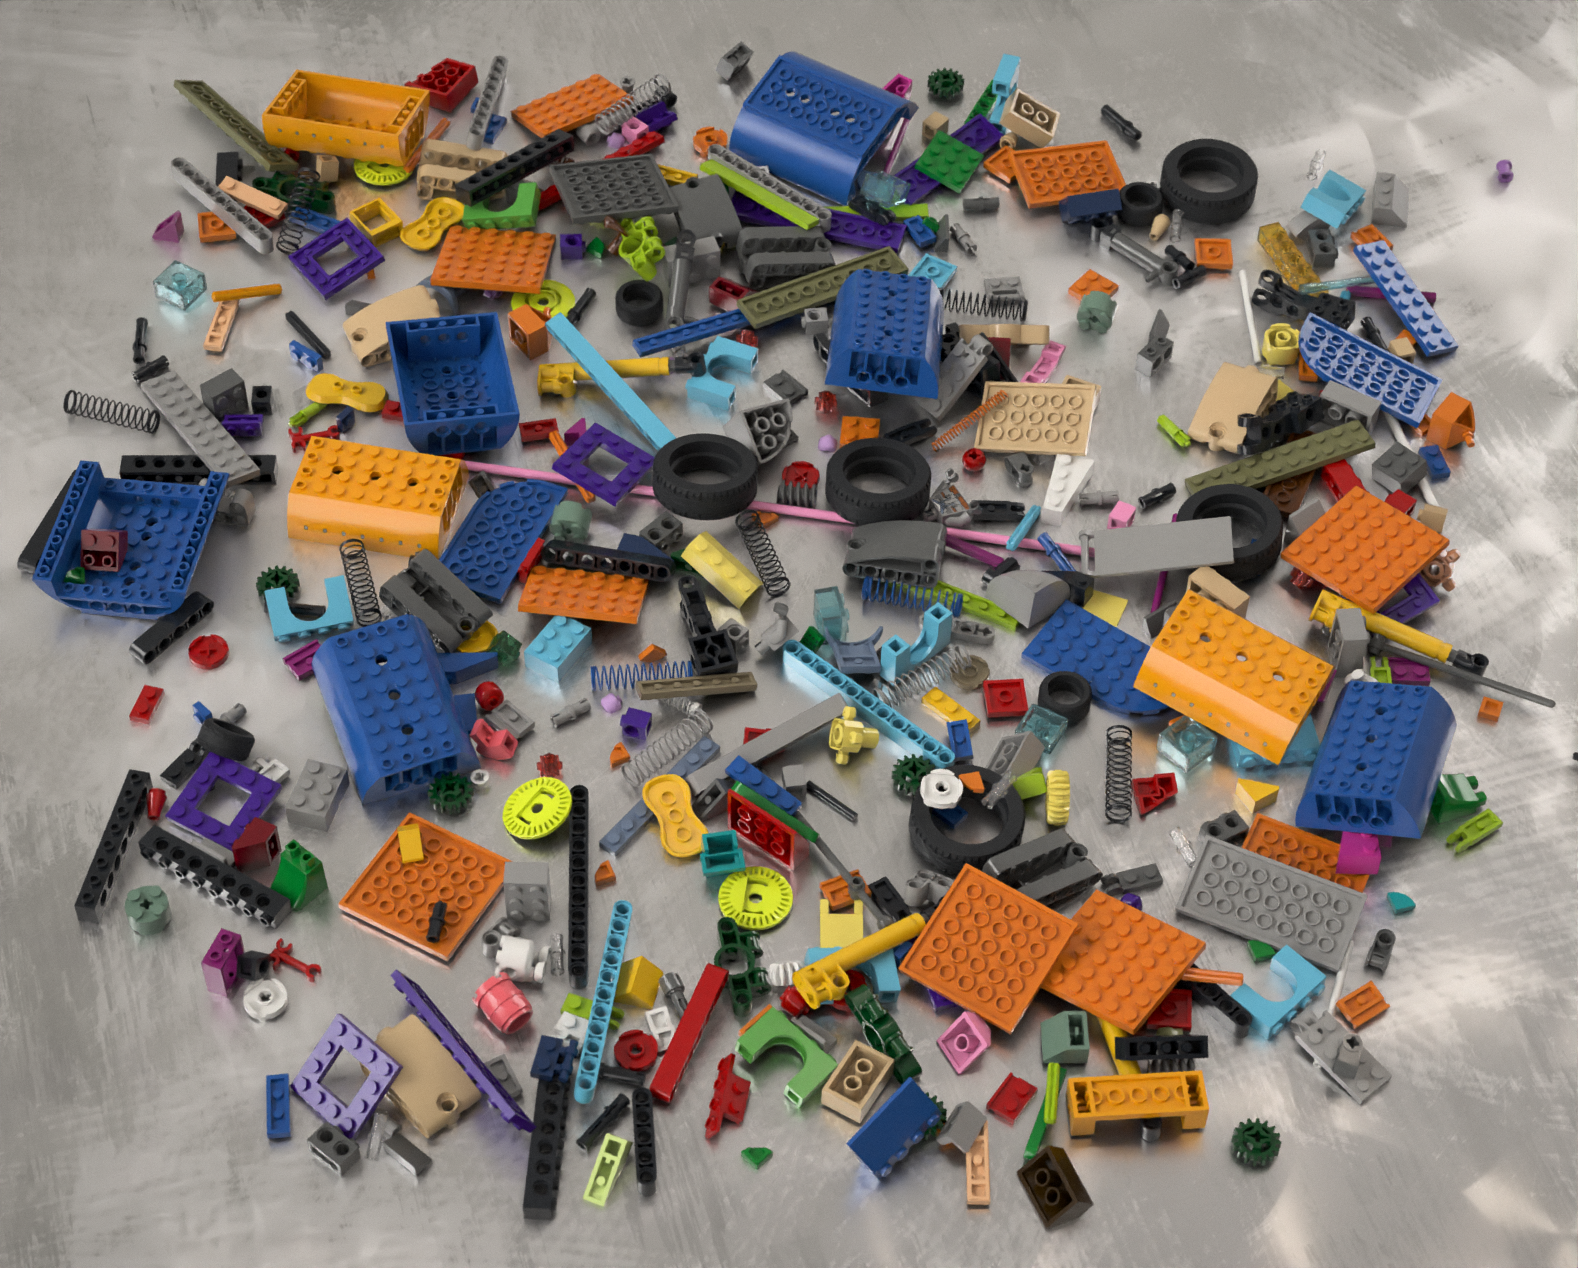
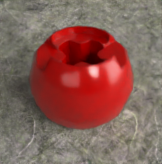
M971 448L964 453L962 463L968 471L977 472L984 468L986 457L980 449Z

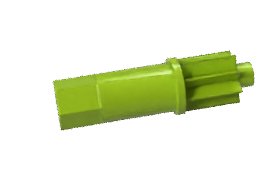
M314 402L305 409L300 410L289 418V427H299L326 408L327 404Z
M1164 414L1158 417L1157 422L1180 446L1189 447L1191 445V438Z

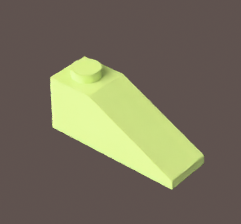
M606 1133L582 1199L603 1207L605 1206L625 1166L633 1144L632 1141Z

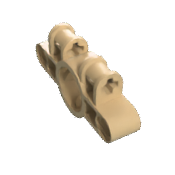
M1018 324L959 325V339L963 338L969 344L975 335L983 332L987 337L1011 338V345H1049L1050 326Z

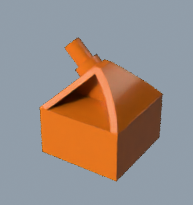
M525 304L508 313L510 340L530 361L548 352L550 349L552 335L545 326V323L551 319V308L545 307L542 313Z
M1451 392L1432 414L1426 440L1444 449H1448L1463 441L1466 442L1469 448L1474 447L1475 416L1472 403Z

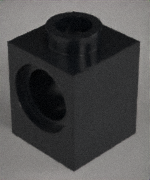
M253 386L251 398L253 414L272 415L274 401L272 386Z
M250 950L238 955L236 977L257 981L268 976L270 954Z

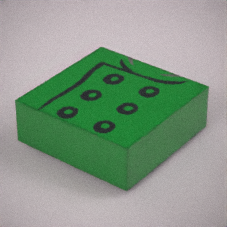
M809 626L799 642L816 654L825 638L814 626Z

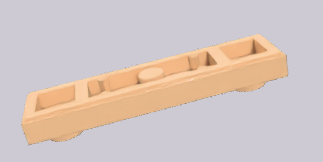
M228 176L218 186L232 199L278 220L288 207L286 202Z
M241 299L219 302L203 344L204 350L222 352Z
M988 1120L984 1123L970 1150L966 1152L967 1205H990Z

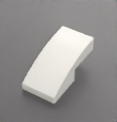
M664 1006L645 1012L651 1035L658 1044V1052L667 1050L675 1033L667 1007Z

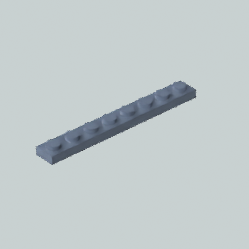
M703 736L667 774L678 775L685 780L688 775L706 766L720 752V745ZM643 798L599 841V847L616 857L649 824L656 815L647 807Z

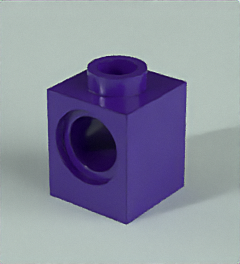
M560 234L561 260L582 259V252H586V241H582V234Z
M628 707L626 714H623L620 720L623 735L646 741L652 727V713Z

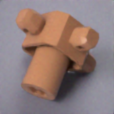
M1457 549L1443 550L1419 572L1428 586L1436 587L1442 583V587L1448 592L1456 587L1455 581L1450 577L1455 571L1454 562L1460 558V552Z

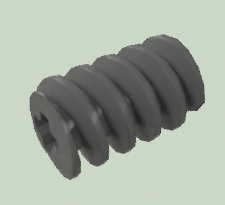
M782 480L778 487L776 503L778 504L782 499L783 505H786L789 500L790 505L793 506L797 501L798 506L801 507L804 502L806 508H809L812 503L815 509L817 502L816 486L813 484L811 489H809L808 484L805 483L804 487L801 488L800 482H798L793 487L792 481L786 486L785 480Z
M1161 1059L1160 1064L1158 1060H1152L1151 1064L1149 1060L1147 1062V1074L1195 1071L1193 1059H1188L1187 1063L1184 1059H1179L1178 1064L1175 1059H1170L1169 1064L1166 1059Z

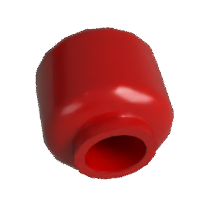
M486 681L476 688L475 699L481 708L486 711H492L503 703L504 694L496 683Z
M789 985L779 998L782 1001L781 1008L793 1017H799L801 1014L806 1015L811 1009L795 985L793 987Z

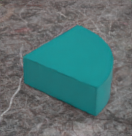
M1389 892L1387 894V899L1395 914L1413 910L1416 907L1415 902L1405 894L1398 892Z

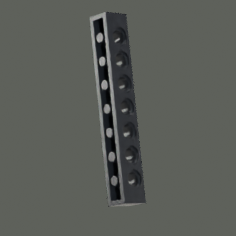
M558 129L455 184L457 201L472 207L574 152L573 135Z
M122 455L119 471L121 479L199 485L203 478L208 479L211 472L198 455ZM248 455L260 469L261 475L237 485H276L278 475L276 455Z
M131 769L128 771L74 905L79 921L99 924L147 804L146 794L153 788L149 772Z
M155 824L138 842L140 853L145 859L157 862L161 868L173 871L179 878H185L195 887L207 890L213 897H219L229 906L241 909L244 914L257 918L265 926L277 929L292 912L290 899Z
M560 1057L558 1064L564 1063L565 1058ZM554 1075L553 1081L538 1079L533 1118L536 1128L532 1130L523 1200L524 1219L551 1220L552 1211L556 1212L557 1198H554V1192L559 1191L560 1178L556 1177L557 1171H561L562 1157H559V1150L563 1151L564 1137H561V1132L566 1130L567 1118L563 1117L564 1111H568L569 1097H566V1091L571 1089V1078H568L566 1083L559 1081L560 1075ZM546 1151L551 1152V1153H549V1154H542L543 1152H546ZM544 1171H545V1172H549L548 1174H545V1175L540 1174L541 1172H544ZM539 1192H546L544 1195H538Z

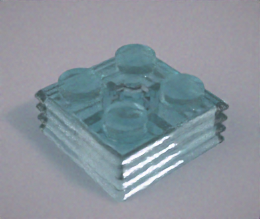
M1031 704L1015 729V734L1031 730L1045 746L1043 752L1051 754L1067 729L1068 718L1036 704Z

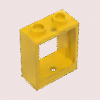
M380 197L349 212L350 221L376 248L399 237L403 229V221ZM378 215L387 222L371 231L363 223Z

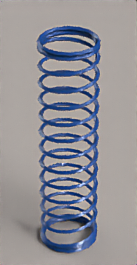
M867 575L865 577L861 594V598L864 601L867 600L869 596L870 601L873 602L877 596V602L881 603L884 599L886 605H888L892 599L893 606H896L899 601L901 608L905 606L906 602L908 609H911L914 604L916 611L920 609L921 605L923 612H926L928 607L931 608L932 595L934 590L933 588L931 589L928 605L924 610V595L926 587H924L922 599L919 607L917 608L916 597L918 592V585L916 586L915 596L911 606L909 607V592L911 584H909L905 602L903 605H901V593L903 589V582L901 583L900 593L896 603L894 604V590L896 585V581H894L890 599L886 603V590L888 586V579L885 583L883 596L879 601L878 593L881 578L878 579L877 590L873 600H871V587L873 583V576L870 577ZM941 589L939 590V593H938L937 602H939V599H940ZM949 591L946 592V598L943 605L946 608ZM955 592L950 611H952L954 618H959L963 604V594H958L955 604Z
M683 660L681 662L680 677L676 661H674L673 663L672 677L668 662L665 663L664 677L660 662H658L657 664L656 677L654 666L652 663H650L649 679L647 677L645 664L642 663L641 666V681H643V667L646 680L651 679V667L654 680L658 679L659 666L662 679H666L667 666L670 678H674L675 666L678 678L682 677L683 666L685 671V677H687L686 666ZM688 660V677H693L691 660ZM620 664L618 665L617 670V684L614 668L612 665L610 666L609 684L607 679L606 668L604 665L602 666L601 685L597 666H591L592 692L596 691V673L600 691L603 690L604 673L608 691H610L611 672L613 673L615 689L618 690L619 670L621 672L622 684L625 690L627 686V669L629 672L631 688L634 689L635 667L638 681H640L637 664H634L633 667V684L630 667L628 664L626 665L625 669V684L622 667Z

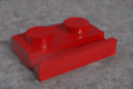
M539 537L518 568V573L520 574L519 582L525 585L531 569L538 566L542 559L541 550L544 548L545 540Z
M1010 1072L986 1104V1109L993 1110L996 1115L1014 1125L1037 1094L1038 1088L1020 1077L1013 1076V1073Z

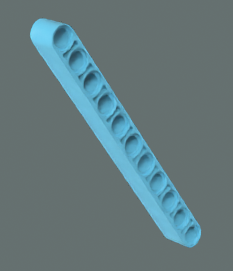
M561 312L545 323L551 335L657 451L668 442L676 439L669 429Z
M788 640L783 644V662L829 696L832 697L840 693L848 706L856 708L857 716L907 752L915 754L916 758L922 755L924 761L930 759V765L934 764L935 769L954 766V752L845 674L840 673L838 669L800 642Z
M619 900L613 906L576 1077L574 1098L582 1104L593 1100L633 910L631 903L625 900Z

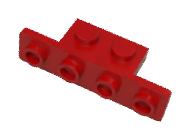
M733 1053L722 1058L717 1067L719 1073L713 1085L715 1090L714 1096L710 1101L709 1108L711 1110L705 1123V1137L711 1138L720 1131L723 1117L738 1124L744 1118L751 1082L732 1073L736 1057Z

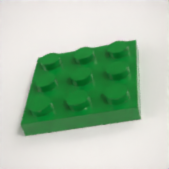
M938 130L914 168L960 194L983 160L984 155Z

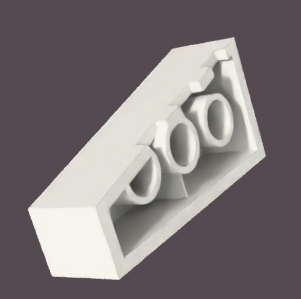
M1057 454L1043 505L1042 524L1061 526L1072 505L1076 503L1079 494L1086 487V483L1092 478L1095 460Z

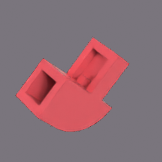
M483 719L476 720L470 733V737L478 744L475 750L485 757L496 760L512 758L519 743L507 729L494 732Z

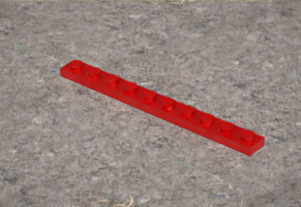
M655 131L649 132L629 145L619 148L618 151L606 155L603 159L643 155L665 143L664 136ZM551 185L548 189L540 192L538 211L561 199L555 185Z

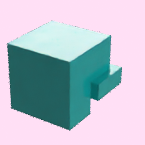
M736 830L702 834L700 861L703 876L709 878L745 871L743 850L738 848Z

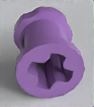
M1501 160L1496 164V169L1499 172L1498 180L1501 183H1508L1513 180L1512 163L1509 160Z

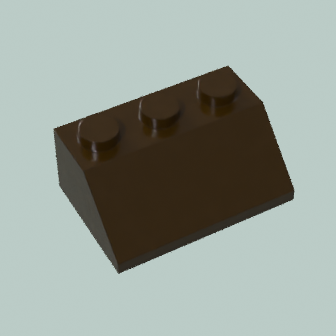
M1047 1145L1017 1171L1046 1229L1074 1220L1094 1205L1064 1148Z

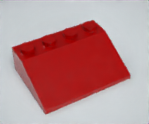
M732 789L728 790V829L736 830V834L794 871L809 856V842L795 830Z

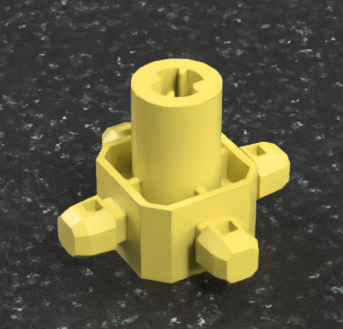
M845 706L842 714L844 716L843 719L834 718L829 733L830 748L838 750L836 762L845 765L849 762V752L858 753L861 748L875 749L879 741L878 730L863 727L862 722L855 721L856 708Z

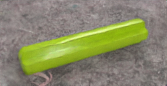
M1052 1062L1048 1064L1044 1122L1053 1125L1057 1119L1060 1065Z

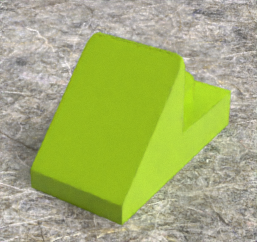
M1041 767L1034 768L1011 780V784L1018 791L1022 799L1047 792L1045 777Z

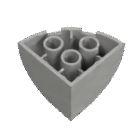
M789 398L741 410L723 426L727 437L742 443L753 453L758 466L774 458L786 445L790 437L793 416Z
M1015 570L992 579L988 584L985 597L1025 627L1030 628L1056 612L1066 599L1069 600L1070 587L1062 579L1046 572Z

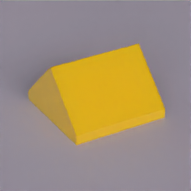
M643 956L623 962L614 1002L653 1010L660 987L658 981L664 972Z

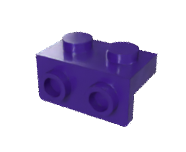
M663 101L635 115V118L649 126V132H658V129L672 125V122L678 120L676 113L667 111Z
M263 414L225 415L222 426L232 437L262 436Z

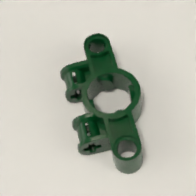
M276 171L272 179L256 177L252 181V187L288 204L291 199L286 196L292 194L296 177L294 174L286 175ZM318 181L319 184L315 185L317 187V190L314 191L315 196L312 197L314 201L310 203L312 207L309 210L322 214H332L336 211L335 195L332 191L328 190L327 181ZM302 182L298 183L302 187L315 190V187ZM302 188L297 189L300 193L313 196L311 191H306ZM303 195L297 197L298 199H303L308 202L312 201L310 197H305ZM299 200L293 201L297 205H301L306 208L310 207L308 203H304Z
M723 917L717 923V939L720 949L715 954L714 965L722 968V963L729 959H740L747 963L748 970L736 975L729 974L724 988L729 990L734 1014L738 1017H747L752 1012V997L766 995L772 990L767 980L768 970L765 967H755V959L760 958L764 953L759 944L760 935L757 931L738 933L736 921L731 917Z
M865 984L845 994V1002L861 1025L870 1047L894 1059L893 1075L896 1080L902 1085L909 1077L915 1079L920 1076L922 1069L912 1054L914 1048L912 1046L909 1047L898 1024L889 1014L888 1009L885 1010L878 1000V994L873 995Z

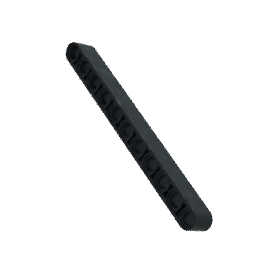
M575 785L570 789L572 807L569 813L568 976L570 986L580 990L585 988L589 981V793L585 786Z

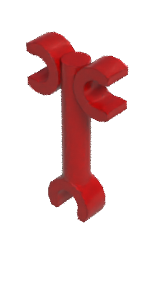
M337 425L330 426L327 431L303 435L302 427H299L298 433H293L291 429L288 430L289 438L293 440L291 446L294 453H296V447L298 446L303 447V451H306L305 442H309L311 436L335 440L340 439Z
M282 938L276 942V948L270 953V962L275 961L272 965L273 970H278L281 965L280 961L305 973L307 980L314 982L315 976L311 973L317 972L321 974V967L318 964L307 965L290 956L289 954L293 951V945L290 943L287 947L282 948L284 941Z

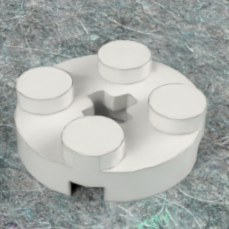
M935 769L929 775L923 777L920 794L924 799L925 805L938 809H951L956 807L961 799L963 784L960 779L958 780L954 776L953 772L946 769ZM939 786H943L946 791L940 792L937 789H939Z
M261 978L251 982L244 991L243 1004L246 1012L261 1022H267L271 1018L278 1016L288 1005L285 986L280 981L272 978L271 980ZM262 996H270L269 1000L266 1002H262L261 999Z

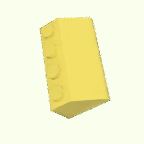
M707 531L699 534L681 555L684 560L738 609L763 586L761 580Z

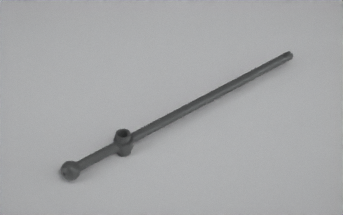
M1323 625L1322 633L1325 636H1330L1329 628ZM1374 633L1373 638H1370V643L1367 644L1369 647L1368 653L1379 656L1380 652L1384 651L1550 708L1556 705L1555 701L1388 645L1384 643L1386 637Z
M761 764L754 765L755 768L773 780ZM799 811L793 816L812 828ZM819 836L815 845L848 884L850 898L863 902L877 919L879 930L893 924V919L888 915H884L866 894L863 879L859 876L852 877Z

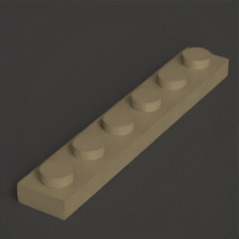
M752 672L636 681L635 689L640 700L756 691L758 684Z

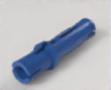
M1047 532L1042 533L1037 540L1046 550V555L1054 560L1061 571H1076L1060 550L1061 547L1055 544Z

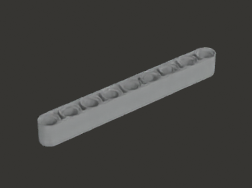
M495 56L489 69L468 131L466 146L471 150H479L483 145L506 77L508 59L504 56Z
M713 144L708 147V160H715L819 219V224L816 226L821 227L823 232L831 229V211L719 144Z
M177 157L171 161L172 175L175 181L258 252L269 254L274 250L271 231L186 159Z
M840 693L835 694L688 775L685 781L694 796L698 797L716 778L727 781L731 779L725 773V769L738 755L751 765H757L828 726L834 718L844 717L842 716L843 710L848 705Z

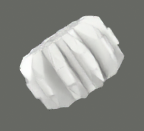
M788 960L772 963L769 972L771 984L775 986L794 985L792 974L803 968L804 962L801 960Z

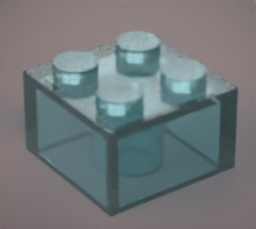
M881 170L866 173L860 194L864 195L867 200L879 202L880 206L884 208L897 207V205L905 204L911 184Z
M177 260L170 264L153 281L156 298L184 311L207 290L205 274Z
M838 586L814 590L813 616L818 631L825 638L822 645L829 644L825 635V627H828L829 633L839 641H846V633H849L847 623L849 611L847 608L844 609V595L839 593Z
M1184 715L1159 734L1156 749L1186 774L1215 752L1217 737L1201 723Z

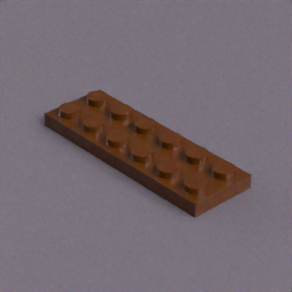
M1309 430L1304 431L1302 434L1292 433L1289 435L1286 444L1317 433ZM1317 468L1267 485L1264 494L1274 502L1282 516L1289 518V515L1300 509Z

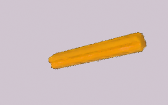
M278 283L214 291L211 297L213 302H223L278 295L282 293V287Z

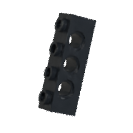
M1208 1035L1115 1037V1059L1208 1058Z

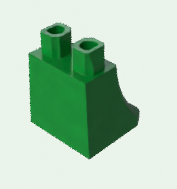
M1464 773L1441 774L1430 809L1438 825L1474 814L1477 807L1486 804L1487 797L1483 791L1477 793L1473 791L1478 788V781L1475 776L1466 777Z
M292 840L281 853L279 868L270 889L290 899L292 911H300L326 890L328 885L322 861L301 846L296 840Z

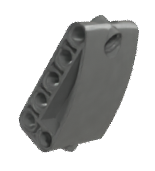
M718 174L700 179L690 177L685 183L669 187L679 206V211L675 212L674 216L680 232L689 229L695 233L696 240L714 236L718 246L725 243L727 249L736 247L742 227Z
M800 226L747 227L740 231L736 243L740 273L745 274L747 283L753 290L769 289L836 265L830 253L831 242L825 238L823 230L819 226H814L808 230Z
M910 520L877 522L856 527L852 530L850 540L847 543V552L842 570L844 574L851 577L865 579L868 575L870 577L873 576V580L877 581L881 578V581L884 582L888 579L890 583L896 581L897 584L903 582V585L911 584V586L918 585V587L933 588L938 583L941 560L943 559L946 547L947 528L941 523Z
M423 549L411 559L407 569L402 570L397 576L393 575L380 587L379 597L381 601L398 617L410 614L423 620L427 625L434 646L445 653H452L465 640H469L473 633L493 616L491 609L427 549ZM467 626L470 630L465 631L461 627Z
M1063 828L993 856L985 863L982 870L987 875L1054 911L1083 894L1099 882L1103 876V873L1093 861L1087 859L1088 849L1083 844L1076 843Z

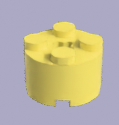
M1277 323L1271 325L1270 329L1265 331L1262 354L1269 365H1292L1296 362L1299 354L1298 329L1290 328L1291 325Z

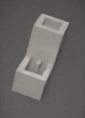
M1305 210L1286 225L1295 237L1302 240L1306 238L1308 230H1312L1314 227L1328 229L1331 226Z

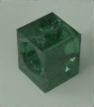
M503 630L493 637L486 652H497L498 661L505 666L511 661L515 662L518 659L522 643Z

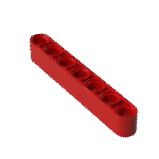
M711 963L706 965L651 1082L649 1090L653 1098L666 1103L672 1101L727 982L729 970Z

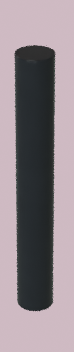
M810 780L806 783L808 790L853 821L857 818L858 813Z

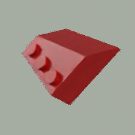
M446 58L431 67L430 72L425 75L419 74L413 82H406L405 86L430 90L429 106L451 112L479 81L474 65Z

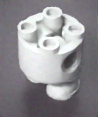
M502 935L500 942L502 950H498L496 955V963L500 964L496 966L495 977L499 978L501 977V972H506L512 981L524 983L535 980L542 984L548 965L550 946L542 947L540 952L535 951L534 942L530 939Z

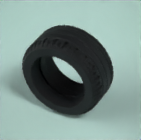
M1133 182L1125 185L1119 191L1122 210L1118 211L1117 214L1124 222L1133 226H1148L1153 224L1154 217L1162 214L1164 197L1161 191L1152 184ZM1141 201L1151 206L1137 207L1130 204V202Z
M633 280L622 285L616 292V313L623 322L634 326H645L652 324L661 317L664 307L663 294L656 284L645 280ZM636 299H644L651 302L645 306H632L628 304V302Z
M1057 671L1043 679L1039 687L1038 706L1047 719L1059 724H1073L1082 720L1088 714L1091 707L1092 689L1083 676L1071 671ZM1056 691H1069L1077 695L1080 700L1073 704H1061L1054 701L1050 694Z
M208 718L203 722L197 736V741L200 746L219 756L235 761H244L249 757L255 743V738L250 732L237 725L216 718Z

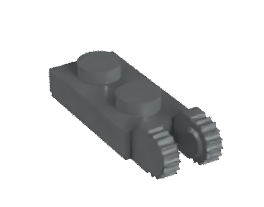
M1156 863L1116 874L1110 873L1103 876L1101 882L1105 886L1111 885L1105 891L1107 895L1113 896L1163 884V878Z

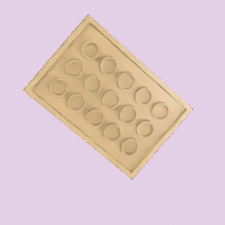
M985 382L982 403L985 404V401L994 397V394L997 395V392H1000V390L1005 391L1009 397H1006L1002 392L1006 400L999 394L1003 402L997 398L1000 403L998 404L993 399L997 405L995 407L990 401L994 409L987 404L991 409L989 411L985 407L988 414L982 409L985 416L980 412L982 418L979 417L974 448L980 449L982 452L993 453L1025 452V454L1087 455L1097 392L1096 385Z

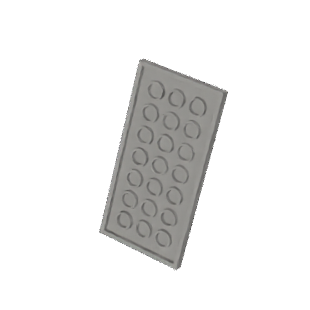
M1206 835L1175 911L1244 938L1263 942L1278 951L1285 945H1288L1308 962L1337 973L1368 895Z

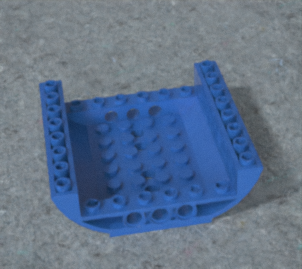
M790 51L782 56H778L743 102L731 134L729 150L756 167L768 166L769 173L838 204L848 206L849 201L856 195L854 181L901 117L911 120L919 107L910 100L800 53ZM789 93H795L793 96H787ZM805 99H809V100H810L809 102H806V103L802 102V100H805ZM835 112H839V113H840V114L835 115V116L832 115V113H835ZM851 118L855 119V120L852 121V122H847V121H846L847 119H851Z
M80 460L32 581L53 599L80 610L81 613L158 620V617L173 613L185 600L230 473L211 471L205 486L104 478L99 462ZM157 522L153 526H149V524ZM94 528L128 531V549L119 572L85 570L84 584L63 582L68 571L75 569V567H81V530ZM146 537H152L149 538L147 541L143 540ZM128 582H134L129 586L126 585Z

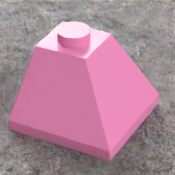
M965 1011L936 1041L958 1074L961 1075L990 1046L991 1030L984 1019L976 1013Z

